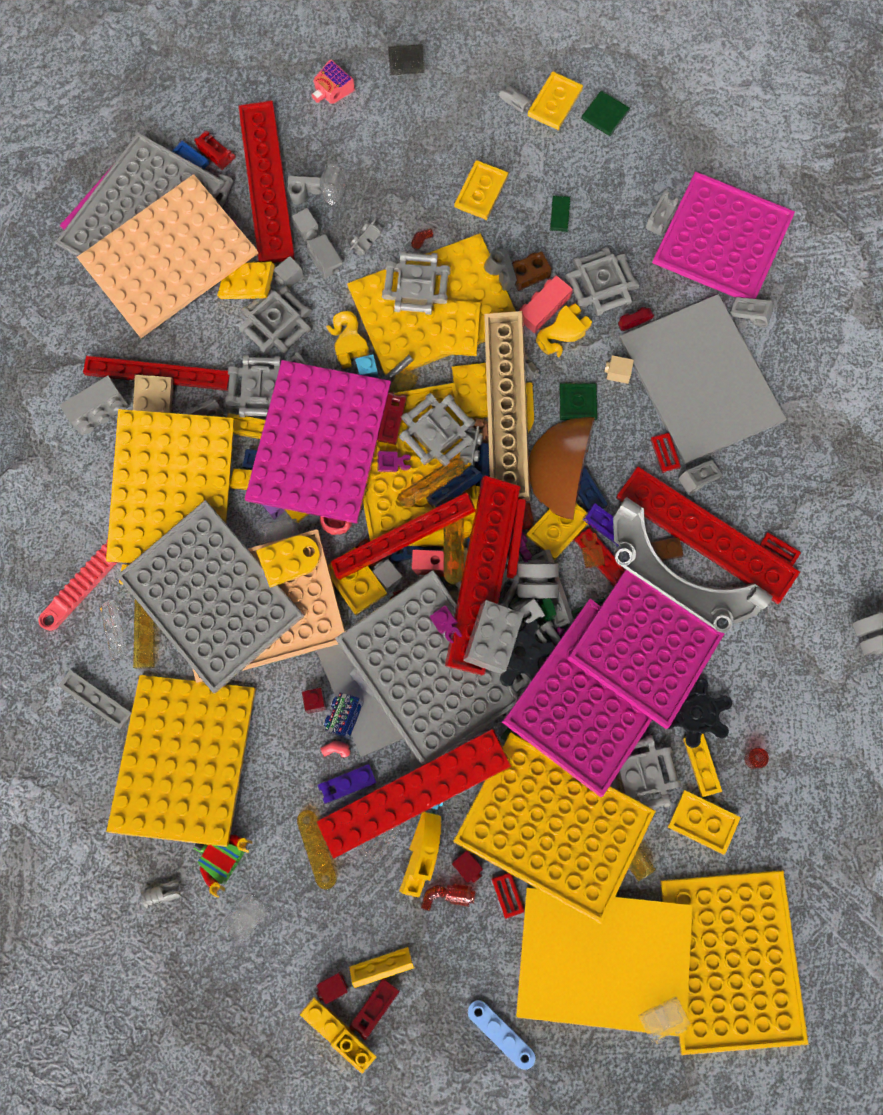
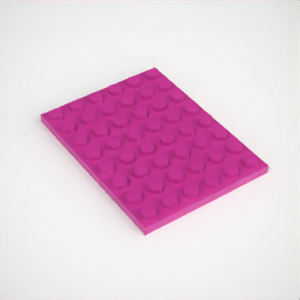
M282 360L246 491L245 501L358 523L391 381Z
M589 599L502 723L599 797H602L650 725L652 719L567 659L601 607L592 599Z

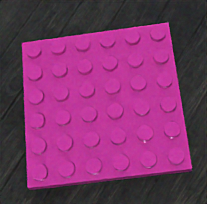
M695 172L652 263L735 298L756 299L795 211Z
M625 569L567 659L667 729L679 712L724 633L715 630Z

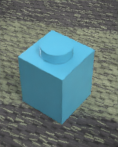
M373 354L355 359L359 375L379 378Z

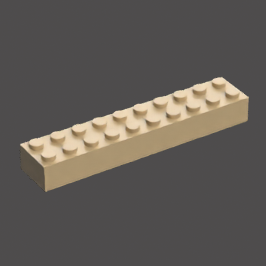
M522 311L484 314L490 477L520 486L518 500L531 501Z

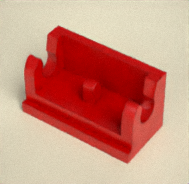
M208 131L194 139L197 149L221 170L236 158L231 150H227Z

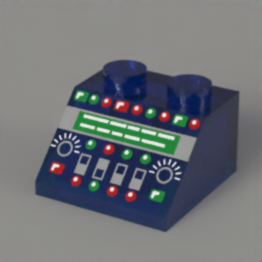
M339 693L338 697L335 696L331 704V708H333L331 716L327 715L324 722L325 731L350 740L363 706L362 700L343 693Z

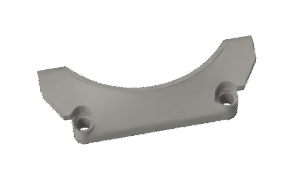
M626 497L613 516L614 542L619 545L615 551L616 562L715 630L727 632L731 628L732 622L736 624L756 616L761 609H765L770 603L773 596L756 584L734 588H713L695 584L676 574L660 559L649 541L644 522V508ZM620 552H628L629 557L626 560L620 559L618 557ZM719 618H726L727 622L719 626L717 625V620Z

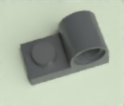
M508 249L493 250L484 263V269L491 275H499V282L502 285L503 291H510L517 279Z

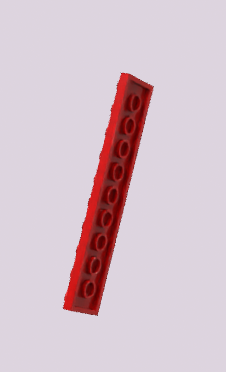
M273 100L238 105L258 261L276 263L286 260L289 256L295 260Z
M640 467L635 469L616 497L621 502L627 497L644 508L645 518L674 537H678L680 541L744 583L758 585L773 596L771 600L776 604L781 603L800 574V571Z
M488 476L482 477L454 617L458 623L453 627L461 631L462 637H459L456 633L451 635L453 643L449 642L445 662L446 667L481 676L485 675V668L463 661L480 605L486 600L496 604L499 601L520 486Z
M494 729L320 819L317 821V825L334 859L512 767Z

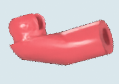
M337 740L320 748L324 757L336 752L345 758L351 753L347 743Z

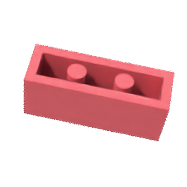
M557 275L552 280L549 279L544 284L543 289L540 292L537 291L532 296L531 301L528 304L525 303L519 311H522L524 325L535 334L571 298L573 289Z

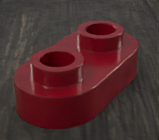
M642 307L636 313L631 315L625 314L620 317L618 326L621 331H627L650 321L654 314L651 308Z

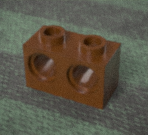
M542 251L532 253L525 259L512 262L517 279L514 284L517 291L551 277V267ZM534 265H540L541 267L536 268ZM518 272H523V273H525V274H524V275H519V274H517V273H518Z

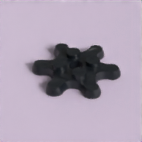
M536 619L530 623L525 622L524 627L518 631L507 670L500 676V682L503 686H511L518 674H526L532 680L540 669V659L548 657L555 648V645L551 642L540 643L536 639V632L539 629V622ZM520 646L525 649L523 657L515 655L514 649Z
M702 677L698 678L693 686V690L687 696L670 727L667 728H684L687 733L685 742L690 748H696L700 745L701 735L705 732H711L721 739L726 738L729 734L728 727L720 722L719 714L732 707V700L728 696L710 697L707 693L708 682ZM699 709L702 712V716L700 718L691 715V711Z

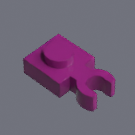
M379 451L377 453L378 472H397L398 467L407 471L411 468V465H405L403 461L410 460L411 456L403 455L398 457V452Z
M522 533L519 553L523 561L528 562V560H532V555L526 547L525 543L527 540Z
M446 605L429 616L440 634L446 632L445 637L450 643H453L451 639L453 633L462 637L461 631L453 627L458 622Z

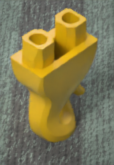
M576 303L569 307L565 305L558 312L556 321L539 331L536 343L545 354L549 355L557 352V357H560L563 352L562 346L558 343L552 344L548 339L565 342L577 341L585 336L586 331L592 325V321L588 316L581 320L576 317L581 313V309Z
M343 311L333 317L334 329L330 325H327L326 328L332 335H339L335 342V351L338 362L345 369L352 366L350 359L368 356L369 350L366 340L358 334L356 316L351 311ZM342 326H346V328H345V329L343 330V332L341 333V331H342Z

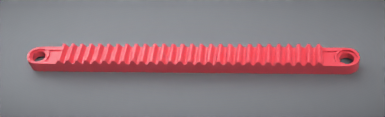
M107 543L103 544L101 549L96 551V555L86 562V566L82 567L80 572L75 574L70 583L66 584L64 589L59 591V595L55 596L54 600L40 614L38 622L42 628L47 631L57 629L118 563L106 561ZM53 616V624L47 626L45 624L46 617Z

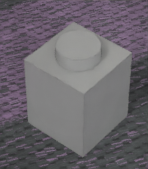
M308 208L292 216L294 226L304 242L320 234L318 224Z
M290 256L274 268V279L280 286L283 285L290 288L304 277L301 267Z
M389 560L381 561L374 567V575L388 593L403 582V577Z

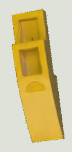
M426 811L421 814L409 848L413 853L399 890L402 894L420 898L425 881L431 880L440 843V815Z
M315 997L302 1009L300 1016L363 1074L376 1058V1055L334 1012L329 1008L327 1009Z

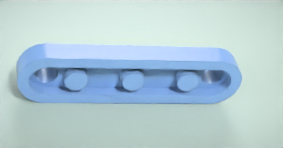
M475 1000L469 1005V1018L520 1069L526 1070L534 1065L535 1054L533 1050L485 1002ZM480 1008L482 1015H475V1009ZM522 1055H528L529 1059L527 1062L521 1061Z

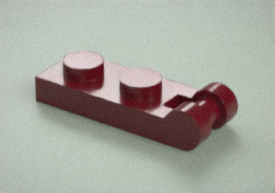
M388 392L378 442L397 444L402 422L401 416L404 413L407 395L401 394L399 396L394 395V392ZM392 403H399V406H394Z
M383 978L349 1028L353 1032L356 1030L361 1034L360 1037L366 1040L400 990ZM363 1018L370 1023L367 1028L360 1023Z

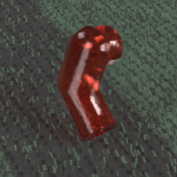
M432 229L415 233L411 246L414 249H420L425 239L433 237Z
M435 885L427 889L421 908L430 911L433 900L446 896V888L442 887V885Z

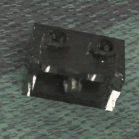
M423 44L388 47L390 75L400 76L403 74L425 73Z

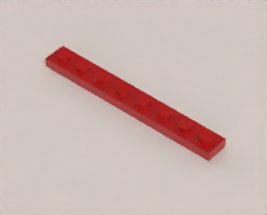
M86 356L83 369L85 376L103 378L109 376V378L131 381H135V375L172 377L173 385L224 391L229 389L230 375H228V371L94 356Z
M466 492L332 560L331 564L336 578L341 580L476 512L470 495Z

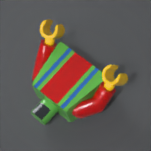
M230 834L228 847L195 844L194 849L202 854L198 864L200 865L201 875L210 888V894L219 898L217 895L218 890L225 891V887L220 884H226L244 853L249 852V850H246L247 843L252 844L251 840Z

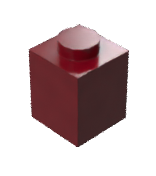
M322 688L302 691L305 712L310 714L327 710Z
M468 851L464 852L452 863L467 883L470 881L475 883L483 876L480 873L483 868Z
M341 971L316 985L318 989L315 990L319 1000L324 1001L325 1005L350 991Z

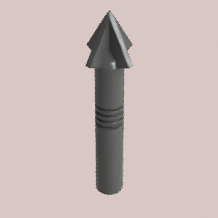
M408 355L382 379L391 381L414 359Z

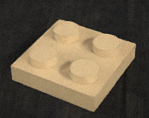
M135 375L133 410L171 413L173 378Z

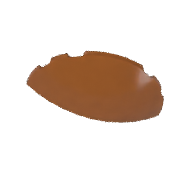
M592 417L570 419L551 427L537 440L529 456L530 484L533 494L541 504L543 503L550 508L552 513L570 520L574 519L582 472L593 431L595 418Z

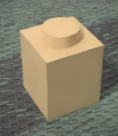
M612 355L611 361H607L604 372L608 373L607 380L628 384L634 360Z

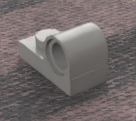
M288 176V192L294 204L304 203L307 193L325 194L324 178Z
M736 297L730 313L732 317L748 318L752 324L758 327H767L774 307L772 301Z
M710 460L685 471L678 480L687 494L691 495L700 490L704 485L719 479L722 474L714 461Z

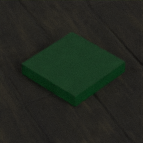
M600 91L582 114L581 119L606 135L611 136L630 111V107Z
M597 383L559 384L560 421L592 417L597 421Z

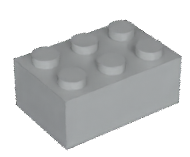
M109 376L104 377L59 405L69 422L81 435L88 434L98 425L107 423L111 417L118 414V409L126 410L129 407Z
M487 600L480 605L463 661L499 674L505 672L524 614Z

